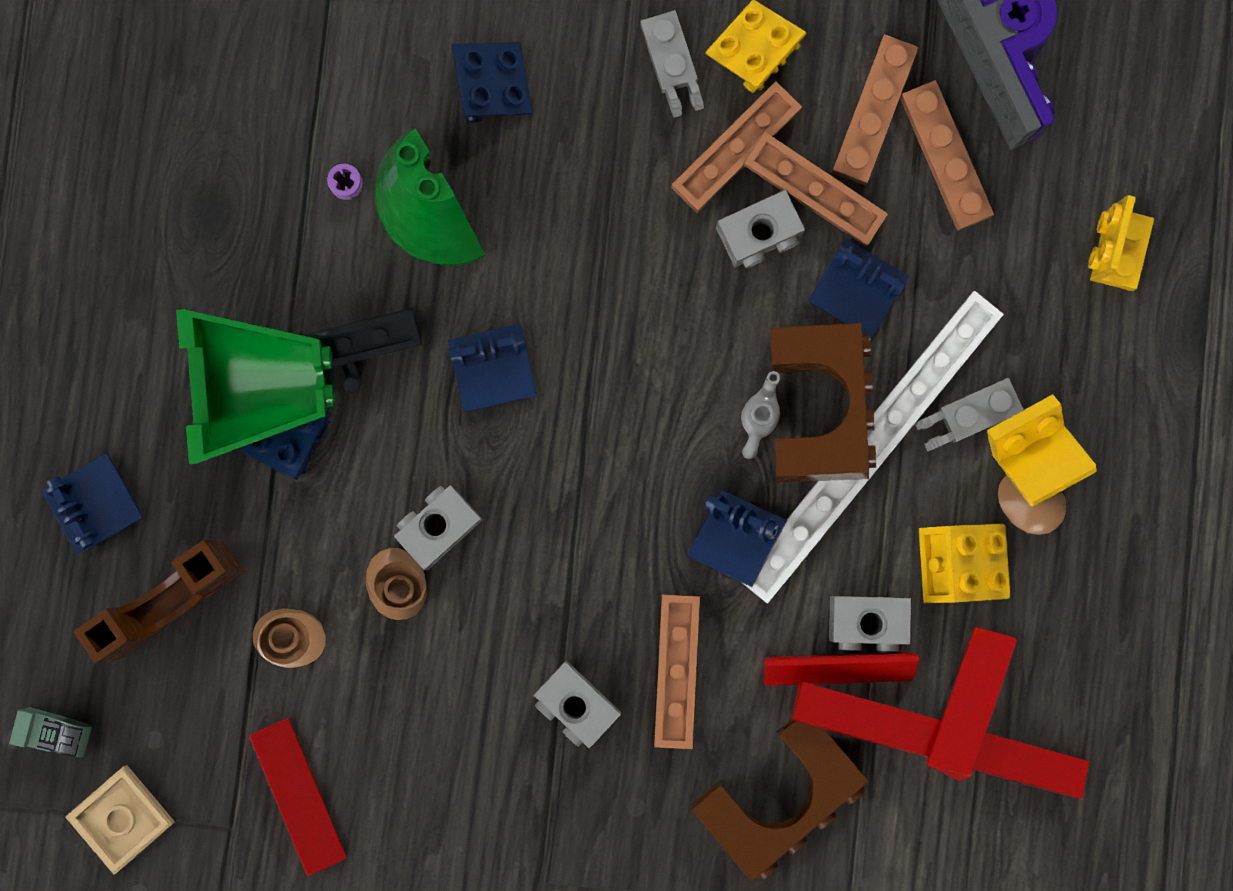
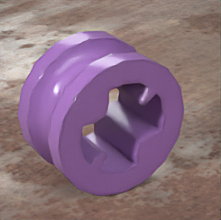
M346 163L334 166L327 177L330 190L339 199L351 200L359 195L363 187V180L357 169ZM345 173H349L354 185L350 189L345 186V190L342 191L340 190V184L336 180L340 175L345 178Z

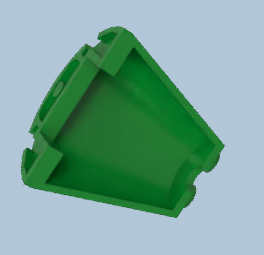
M416 129L409 130L390 147L380 164L376 177L375 202L379 218L385 230L401 249L419 260L443 266L467 264L485 257L486 255L442 172L432 174L426 170L425 165L431 162L428 157L430 152Z
M185 309L176 310L179 349L187 348L193 411V424L186 425L189 464L200 463L325 417L327 408L335 407L334 385H327L326 371L327 369H332L331 347H323L321 340Z

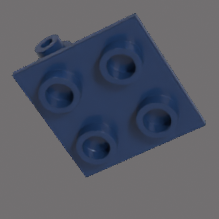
M520 42L451 45L463 116L468 118V123L481 122L483 120L482 116L525 115L533 113Z
M845 238L807 302L844 324L862 323V335L870 334L871 340L895 299L905 287L909 276Z
M521 324L448 340L449 354L454 365L464 412L537 396Z
M327 411L325 417L243 446L240 452L298 480L300 474L305 475L306 473L305 468L311 458L308 456L309 453L314 455L316 453L312 449L314 443L319 445L321 443L317 437H321L327 424L330 425L331 423L328 420L331 413Z
M108 453L62 479L55 477L46 482L47 487L41 490L76 555H80L143 519Z
M722 490L717 497L711 495L708 498L705 508L710 513L687 556L753 587L787 520Z

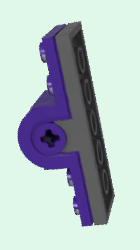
M937 0L1010 151L1023 146L1025 143L1036 140L1055 121L1053 103L1048 95L1042 94L1037 84L1038 74L1036 68L1031 62L1048 42V36L1055 26L1057 19L1055 0Z

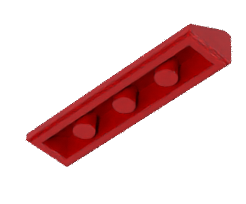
M977 627L973 628L926 766L958 781L971 777L1017 639Z
M913 652L766 656L763 658V680L767 686L799 685L800 682L809 684L907 682L915 678L919 655Z
M284 719L250 734L251 743L307 876L316 874L346 859L347 855L290 719Z

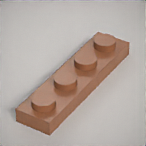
M884 34L832 169V174L866 186L919 47Z
M936 80L901 94V103L957 231L991 218L994 215Z
M775 82L671 185V188L698 213L745 167L742 164L761 134L765 131L772 137H775L801 111L802 106Z
M765 131L761 134L742 164L778 189L786 190L789 196L864 246L870 243L888 213Z
M662 595L654 747L693 749L699 596Z

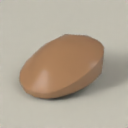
M1007 475L999 484L998 498L1004 514L1015 526L1023 531L1037 535L1050 533L1064 520L1066 499L1062 491L1035 506H1030Z
M388 548L380 551L371 559L366 571L365 583L370 600L377 611L395 620H403L415 616L423 608L427 597L426 579L422 567L407 551L400 548Z
M284 608L270 611L258 620L253 631V644L257 652L272 665L295 668L308 665L318 659L326 644V634L322 624L313 615L302 610Z

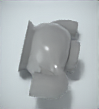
M776 371L768 373L762 388L748 400L741 413L742 425L749 435L748 441L742 449V454L747 459H752L757 455L760 439L770 435L779 421L780 407L776 398V387L780 380V375Z

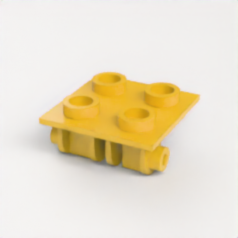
M752 0L705 54L744 79L743 85L750 92L754 93L757 89L762 90L764 88V83L769 79L770 74H776L779 71L778 65L783 66L786 63V58L794 49H799V42L807 33L759 2Z

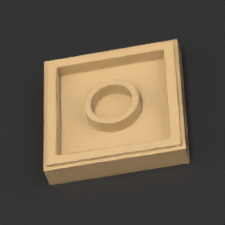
M127 765L117 771L66 816V819L114 875L175 823Z

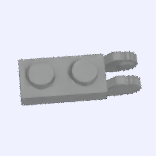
M676 10L641 20L640 26L662 94L665 93L673 117L682 115V105L675 90L687 86L690 101L695 111L704 109L702 96L697 84L698 78Z
M1006 378L938 409L939 412L915 422L917 430H925L943 419L949 433L928 440L924 445L927 451H930L948 442L953 441L955 443L1000 423L1024 409L1010 379Z

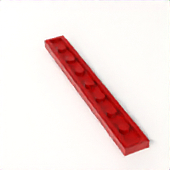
M805 682L799 683L791 717L792 721L927 758L941 722L939 719ZM986 733L973 770L1072 798L1083 799L1089 761Z

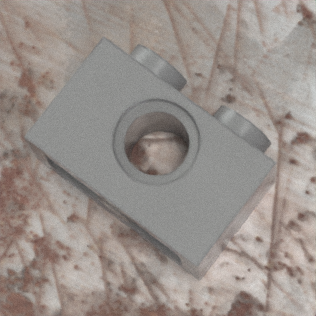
M786 190L718 220L716 230L734 268L744 264L745 268H750L766 259L765 253L776 248L779 253H782L799 244L798 238L805 231ZM758 224L767 226L771 231V238L764 241L756 239L752 234V227Z
M451 485L446 489L439 486L424 500L428 506L418 515L414 511L410 512L396 525L400 531L394 537L423 570H429L483 521L479 514ZM439 514L446 521V529L441 535L433 536L427 530V522L430 517Z
M830 596L829 641L838 642L839 650H862V643L877 644V651H899L900 644H910L911 598ZM873 613L878 619V628L874 633L867 635L862 631L860 622L865 614Z
M567 660L534 694L539 700L535 704L536 708L550 721L556 716L566 726L562 732L578 747L584 743L590 748L621 715V712ZM572 696L582 698L586 704L585 712L577 717L567 714L564 708V702Z

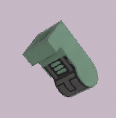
M32 707L20 709L17 711L9 744L36 748L48 752L53 751L67 756L84 757L92 725Z

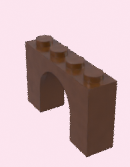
M862 323L770 328L773 371L777 373L818 371L829 374L843 385L850 400L849 410L845 419L832 432L818 437L775 439L776 477L778 483L869 479V468H876L875 445H868L867 431H875L874 408H866L865 394L873 393L872 371H864L863 358L871 357L870 334L862 335Z
M203 539L171 562L176 572L161 584L124 606L105 608L74 630V634L94 663L123 659L246 571L226 542Z
M790 719L776 731L802 762L809 777V794L806 803L789 820L780 823H764L750 817L719 781L690 805L694 814L751 882L757 877L761 880L768 877L778 867L776 861L786 852L790 855L797 852L807 842L805 836L815 827L819 830L826 827L836 817L834 811L844 802L847 805L854 803L865 792L863 786L869 781L825 729Z

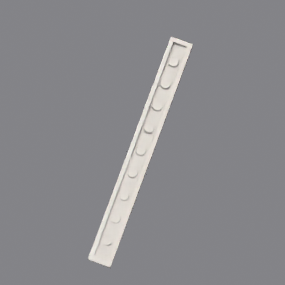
M976 291L970 294L874 412L875 431H867L868 445H875L876 468H869V479L1004 315ZM869 479L817 481L786 519L787 522L753 587L744 585L768 604Z

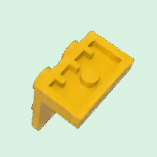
M1127 195L1119 202L1114 203L1107 212H1102L1097 225V233L1101 234L1099 245L1093 248L1088 261V268L1092 269L1091 281L1129 291L1137 289L1154 218L1132 212L1135 196Z
M1053 394L987 430L992 456L1030 506L1043 502L1097 471L1096 464L1065 427L1061 404Z
M1004 524L919 528L923 603H955L1010 598L1006 527Z

